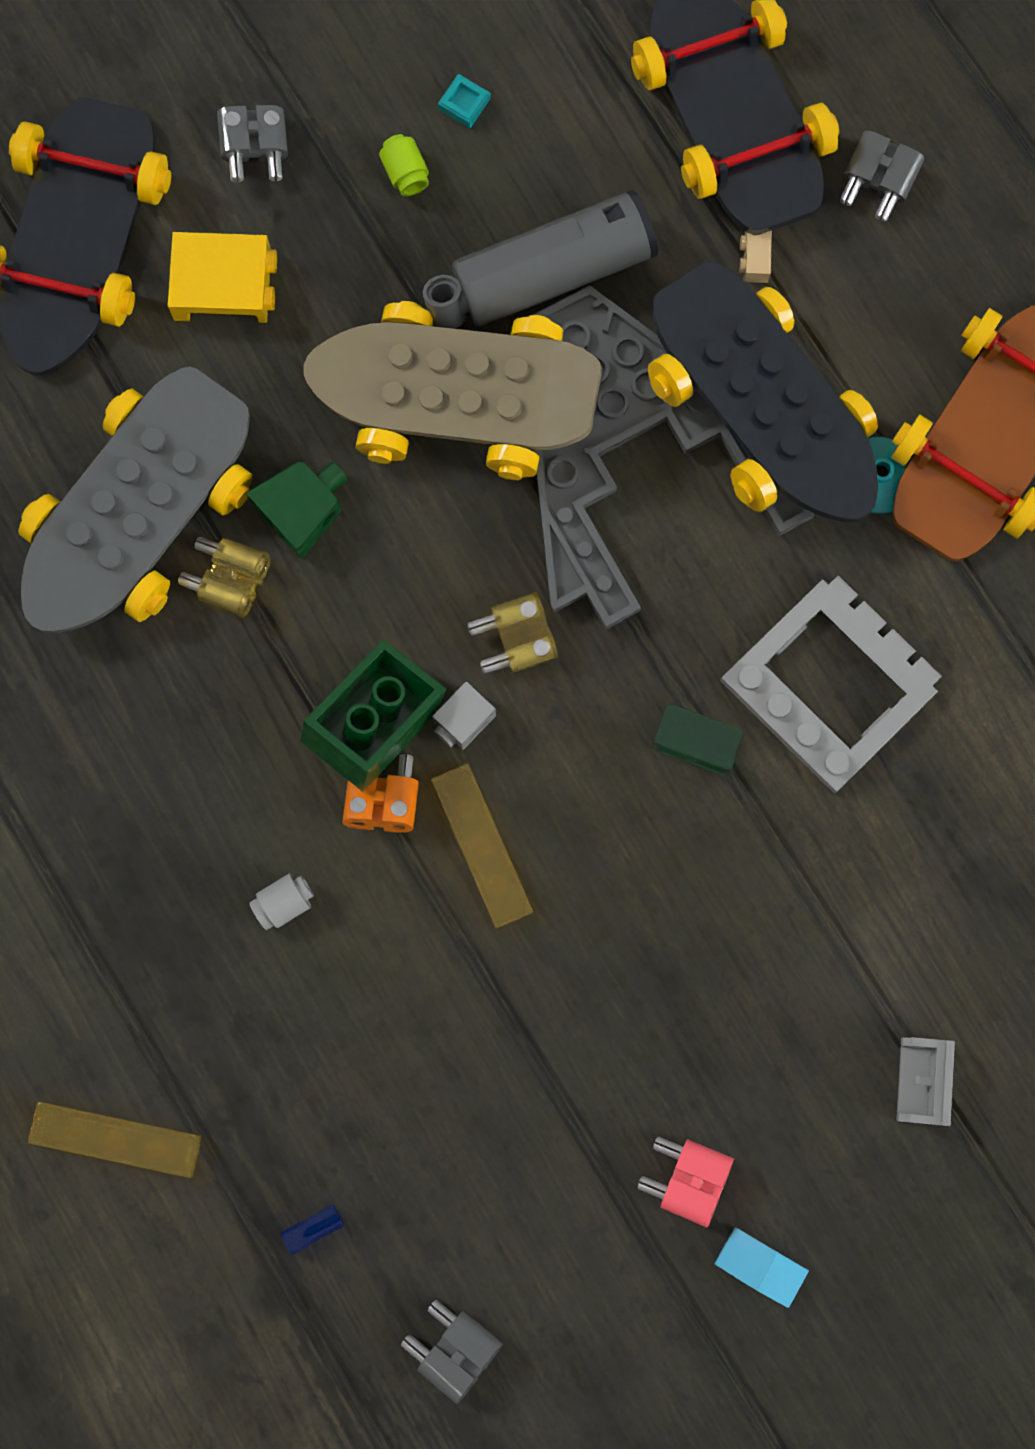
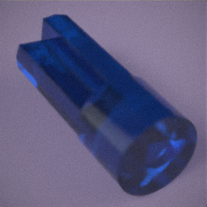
M333 1204L306 1220L280 1232L289 1253L293 1255L342 1228L344 1223Z

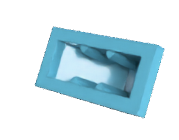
M734 1227L714 1263L756 1291L787 1308L790 1307L809 1270Z

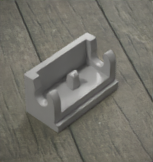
M913 1037L901 1038L896 1121L943 1126L951 1125L955 1041Z

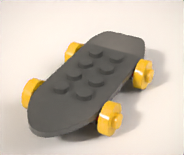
M191 366L184 367L167 375L156 383L145 396L131 388L120 396L118 395L113 398L106 408V416L103 421V430L113 437L62 501H59L51 494H46L38 500L31 502L25 508L21 516L22 521L18 532L22 538L31 543L22 574L21 602L25 619L35 629L44 633H60L86 626L115 610L127 598L128 600L124 608L125 613L137 622H142L149 616L156 615L167 602L168 596L166 594L170 587V580L159 572H150V570L207 497L210 495L208 506L223 516L229 514L234 508H240L247 500V493L250 491L249 487L253 474L239 464H233L240 455L248 435L249 409L242 400L197 368Z

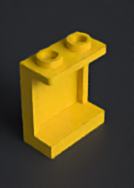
M173 232L168 308L174 321H190V313L255 315L259 323H267L268 310L274 311L275 288L269 286L270 273L276 274L277 251L270 248L267 235Z

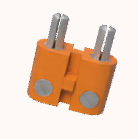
M406 754L400 755L398 774L387 775V778L377 777L364 792L348 781L342 823L347 827L355 829L374 830V827H381L384 831L405 833L412 831L414 828L419 785L417 780L411 778L413 756L407 754L406 760Z

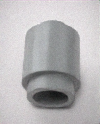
M288 873L256 893L257 898L250 902V907L265 930L273 926L279 928L310 909L309 899L314 895L302 876L295 879L291 873Z

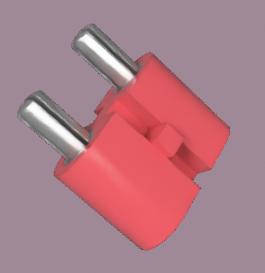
M657 1137L655 1142L681 1152L679 1154L655 1143L653 1144L655 1151L678 1160L674 1174L668 1186L645 1176H642L639 1180L665 1191V1194L638 1183V1189L662 1199L661 1209L708 1228L732 1168L734 1158L689 1139L686 1140L683 1147L662 1137Z

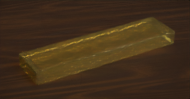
M467 763L432 778V784L495 929L532 914L533 910L469 764Z
M38 1101L28 1143L192 1178L202 1136Z

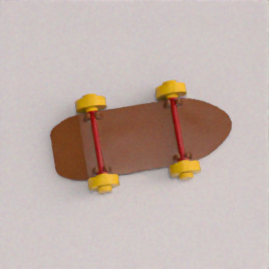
M1035 305L1016 314L998 331H995V328L1003 317L1001 314L989 307L981 319L974 315L961 335L967 341L960 352L974 360L982 347L984 349L931 431L925 437L933 422L919 414L912 425L904 422L892 440V443L898 447L892 454L891 459L903 467L911 456L915 454L897 484L893 498V523L898 529L952 562L964 560L988 544L1001 529L1009 515L1010 518L1005 524L1003 531L1018 539L1026 529L1031 532L1035 529V487H1032L1022 499L1020 498L1035 475Z

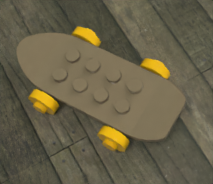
M411 301L387 304L383 310L381 323L358 326L327 339L309 353L304 363L305 380L315 395L340 417L365 427V429H361L358 432L356 449L360 453L367 455L369 460L381 464L404 460L409 441L398 433L491 444L492 446L488 450L486 466L498 472L500 477L509 480H521L522 477H532L537 474L539 455L529 449L552 450L566 447L581 441L589 435L592 429L602 375L600 361L584 348L562 341L563 329L556 323L551 322L547 317L531 315L529 317L517 318L513 321L511 335L432 326L433 317L431 313L422 308L421 305Z

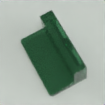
M668 704L651 749L728 776L736 758L735 754L743 732L736 727L676 705Z

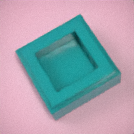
M458 74L438 102V110L470 129L490 101L491 93Z

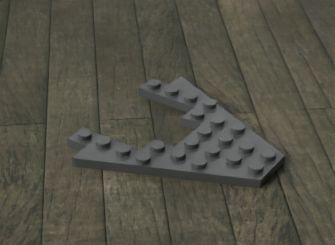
M589 285L534 315L549 318L551 322L556 323L563 329L562 341L584 348L600 361L602 375L592 429L587 437L569 446L552 450H534V452L539 455L537 483L550 608L555 613L586 596L606 630L640 612L641 606L584 509L617 491V486L600 456L666 422L685 455L720 437L736 466L751 458L694 386L693 396L677 407L669 405L656 395L651 386L648 364L661 355L667 354L658 335ZM776 489V502L763 510L779 537L812 519L815 514L800 507Z

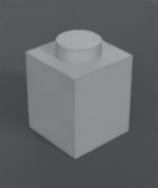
M465 682L432 716L434 724L437 726L434 733L450 748L456 743L464 750L496 717V709L468 682Z

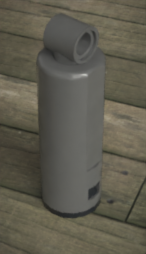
M632 189L455 260L452 264L454 277L450 275L435 276L424 285L423 297L427 311L433 317L434 327L456 329L464 323L467 314L475 326L482 327L658 256L656 236L641 198Z

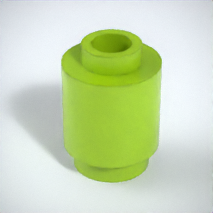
M402 134L388 138L383 143L379 157L394 189L399 190L402 196H412L421 192L429 185L427 178L429 171L415 140L412 137H404Z

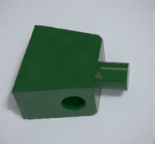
M300 461L250 490L247 496L251 505L301 559L340 514L341 507L339 501L332 492L348 480V478L333 461L316 475L303 461Z

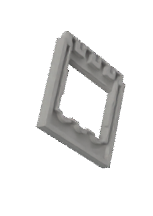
M837 576L829 585L822 579L720 680L834 794L938 692L933 685L942 677L923 657L911 666L906 660L916 650L894 629L882 637L878 632L887 622L865 601L854 610L849 604L858 594L840 576ZM819 611L825 613L906 693L892 709L889 707L860 736L862 739L853 745L851 749L765 666L775 654L779 656L807 628L806 624Z

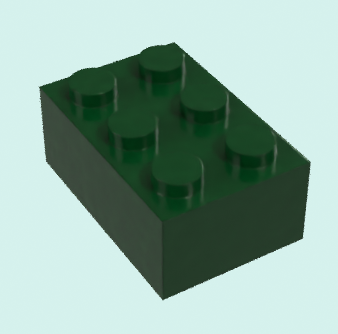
M383 639L304 720L300 742L359 790L364 792L441 708L446 688Z

